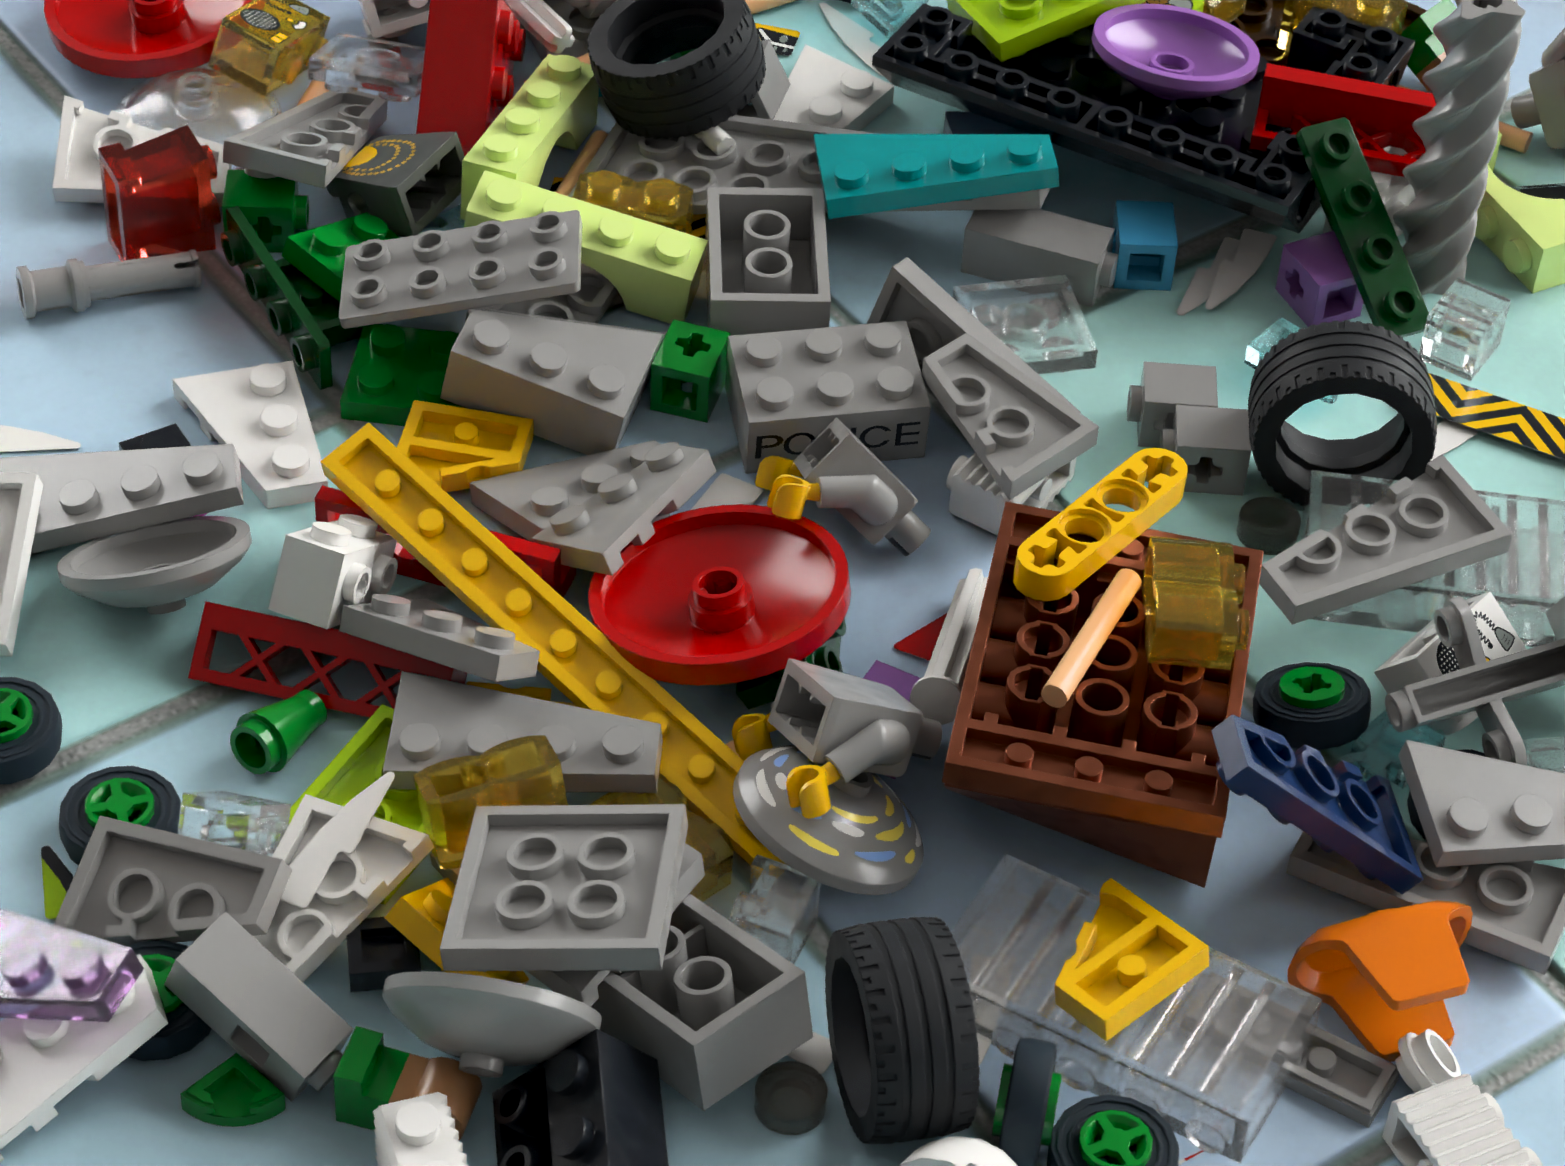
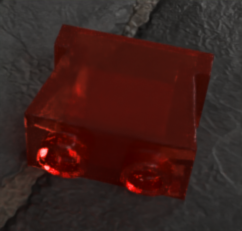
M188 125L127 150L124 149L121 142L98 148L108 241L120 261L182 253L195 249L196 252L216 249L214 225L221 223V213L217 199L211 191L210 180L217 178V166L210 147L207 144L201 146Z

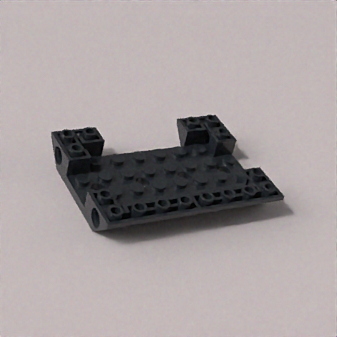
M924 3L873 55L872 66L892 85L1030 134H1049L1053 144L1300 234L1321 206V197L1300 149L1296 135H1291L1295 133L1291 128L1267 124L1266 131L1277 132L1278 134L1267 146L1266 151L1250 149L1266 65L1270 63L1261 56L1256 75L1249 82L1231 92L1200 99L1166 100L1134 86L1103 62L1092 44L1094 24L1077 30L1069 36L1060 37L1029 50L1019 57L1001 62L972 33V20L955 15L946 8L930 6ZM1313 6L1292 33L1286 67L1398 87L1413 52L1415 41L1397 35L1396 32L1389 28L1374 27L1353 20L1337 10Z

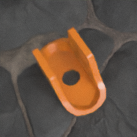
M1436 900L1399 908L1382 909L1355 919L1320 928L1297 948L1288 967V983L1291 990L1307 1000L1324 1002L1330 1005L1368 1052L1389 1062L1396 1061V1058L1400 1056L1398 1040L1409 1032L1419 1035L1425 1030L1431 1029L1450 1047L1455 1033L1443 999L1463 995L1467 992L1470 979L1459 949L1472 925L1473 913L1471 906L1458 902Z

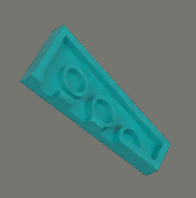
M813 134L815 154L828 219L1059 187V168L1049 134Z

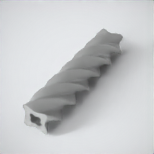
M1455 0L1457 8L1433 27L1435 36L1444 47L1446 58L1439 65L1424 73L1422 77L1425 85L1432 92L1436 105L1429 113L1418 118L1412 124L1414 131L1423 141L1426 152L1416 162L1403 169L1402 173L1413 187L1416 198L1407 207L1393 215L1394 222L1404 234L1406 243L1402 246V249L1421 295L1433 293L1456 297L1460 294L1465 280L1467 254L1476 234L1477 210L1486 191L1488 163L1497 144L1498 117L1503 111L1508 97L1510 68L1514 63L1520 46L1521 19L1525 14V10L1518 5L1517 0Z

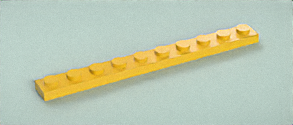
M368 422L320 461L323 473L486 624L490 627L511 631L516 634L515 640L539 650L537 670L577 707L661 724L663 746L658 781L772 886L792 869V867L771 853L752 834L737 810L733 797V783L744 761L653 678L647 676L624 659L601 631Z

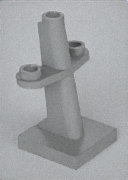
M1460 596L1445 600L1443 608L1437 609L1434 612L1435 628L1444 646L1447 648L1453 646L1460 670L1406 685L1399 691L1387 694L1385 706L1393 728L1400 733L1476 711L1486 732L1482 735L1485 757L1527 765L1524 742L1504 702L1565 685V596L1545 612L1557 641L1487 662L1474 615L1468 603Z

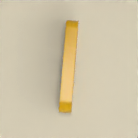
M1154 447L1142 449L1134 453L1022 542L1017 549L1013 572V583L1016 589L1024 596L1039 601H1054L1067 596L1179 504L1183 498L1188 474V465L1184 459L1175 452ZM1145 481L1149 483L1148 488L1144 486ZM1106 505H1125L1127 507L1134 509L1135 511H1116L1114 509L1108 508ZM1083 534L1093 537L1098 541L1091 543L1080 542L1067 535ZM1055 558L1058 560L1057 567L1054 566Z

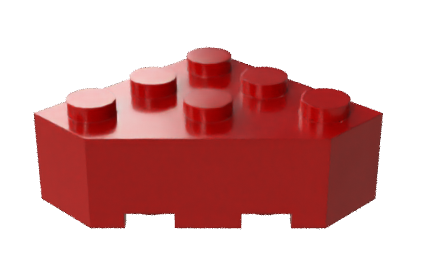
M430 0L416 134L457 132L464 156L467 155L513 98L514 61L522 62L524 59L526 30L520 28L519 20H517L513 11L510 10L504 0Z

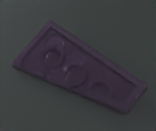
M0 908V1018L109 1022L144 970L132 948Z

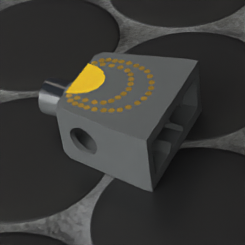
M457 132L380 136L373 139L358 152L326 188L330 195L339 197L346 218L368 212L383 220L396 235L401 237L418 235L461 194L462 160L465 156Z

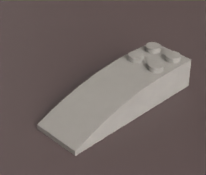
M534 791L510 806L560 804L541 791ZM470 830L430 854L431 863L444 879H450L455 885ZM690 893L672 913L662 970L622 971L621 973L610 971L597 986L599 998L591 1006L602 1017L601 1031L657 1059L659 1078L703 1111L813 1038L805 972Z

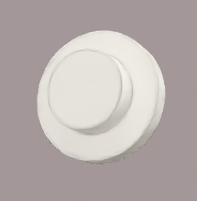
M1427 1029L1419 1035L1409 1032L1398 1040L1400 1056L1396 1058V1066L1405 1083L1414 1092L1461 1075V1069L1455 1055L1447 1043L1435 1031Z

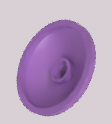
M1132 4L1116 7L1098 17L1092 33V44L1103 62L1110 69L1139 89L1166 100L1200 99L1231 92L1249 82L1256 75L1260 61V53L1256 44L1240 29L1209 14L1178 6Z

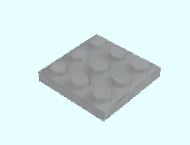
M685 804L476 806L440 945L444 971L662 970L688 830Z

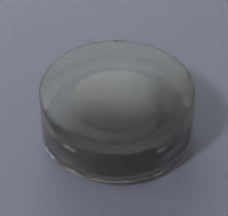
M1257 497L1247 501L1241 507L1236 533L1240 542L1245 547L1262 550L1265 555H1278L1297 543L1301 517L1295 507L1282 499Z
M794 1061L776 1063L765 1069L756 1081L755 1113L764 1126L776 1133L799 1135L809 1132L817 1127L825 1116L828 1093L827 1084L822 1075L807 1064Z

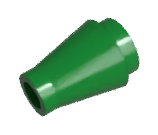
M302 690L293 697L243 714L238 719L236 728L230 735V745L234 756L245 769L254 774L282 770L314 730L325 723L327 719L325 704L314 692Z

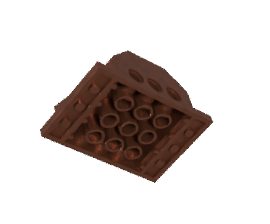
M1005 502L946 755L942 783H945L946 789L1205 888L1216 839L1222 836L1230 789L1222 781L1217 771L1216 763L1220 759L1211 730L1233 714L1238 717L1241 715L1264 551L1147 529L1067 596L1054 601H1039L1024 596L1016 589L1013 583L1017 549L1022 542L1060 512ZM1083 534L1067 535L1080 542L1091 543L1098 541L1093 537ZM1055 558L1054 566L1057 567L1058 560ZM1124 568L1135 571L1141 578L1140 588L1068 702L1061 708L1048 705L1041 696L1043 687L1115 575Z

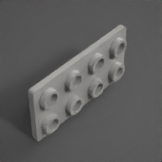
M578 210L565 212L547 211L534 217L502 222L492 220L482 222L477 226L446 231L428 230L414 236L389 240L371 239L357 245H351L346 248L339 308L341 326L347 329L576 293L580 290L582 219Z

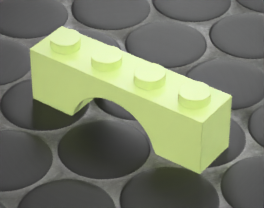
M548 54L463 158L460 219L465 220L467 206L484 170L539 187L546 161L554 145L577 151L597 124L599 86L591 64L583 63L570 55L555 56Z
M1498 131L1497 144L1488 163L1486 191L1477 210L1475 236L1501 260L1506 268L1532 294L1565 284V199H1547L1527 195L1507 186L1495 176L1493 171L1502 134Z
M484 170L467 206L464 228L477 226L482 222L492 220L502 222L534 217L547 211L565 212L578 210L582 219L581 263L598 271L615 286L624 301L626 310L669 324L672 323L673 319L685 322L699 288L708 240Z

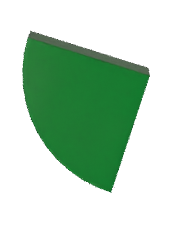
M238 1053L232 1055L180 1093L182 1110L198 1120L219 1126L237 1127L253 1125L271 1119L286 1110L285 1094Z

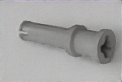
M195 249L188 250V252L85 266L83 261L69 259L66 261L65 266L29 271L27 266L16 267L17 288L23 317L25 320L33 319L36 312L72 307L75 312L85 311V308L91 307V301L193 286L194 288L201 287L200 265L195 266V262L199 260Z

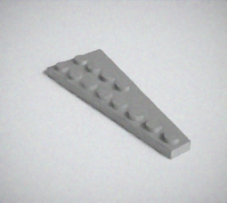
M734 115L718 126L732 137L736 144L731 146L726 153L718 156L703 143L702 139L697 138L694 134L675 139H649L644 136L639 137L636 134H631L616 122L568 196L626 215L706 214L707 187L822 188L813 134L878 133ZM1051 188L889 211L1041 209ZM824 199L825 212H827L826 204H825V199Z

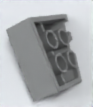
M484 308L472 309L450 351L440 398L468 409L533 419L534 435L585 455L617 449L650 380L651 364L666 332Z

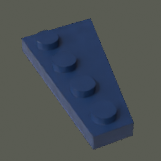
M1233 714L1211 730L1220 759L1216 763L1217 771L1222 781L1233 793L1239 796L1246 794L1265 806L1277 821L1284 825L1291 823L1310 835L1314 842L1325 852L1331 853L1335 851L1352 862L1359 872L1369 880L1377 878L1402 895L1423 881L1389 779L1376 774L1365 782L1361 780L1363 776L1358 766L1343 760L1331 768L1325 763L1319 750L1304 744L1293 752L1283 735Z

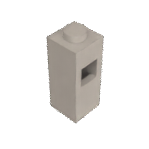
M1041 209L974 210L965 228L961 272L1093 307L1102 286L1111 288L1115 280L1118 254L1112 253L1115 229Z
M226 911L175 959L164 984L258 1072L282 1091L291 1102L309 1084L319 1092L333 1079V1075L343 1055L340 1051L354 1030Z

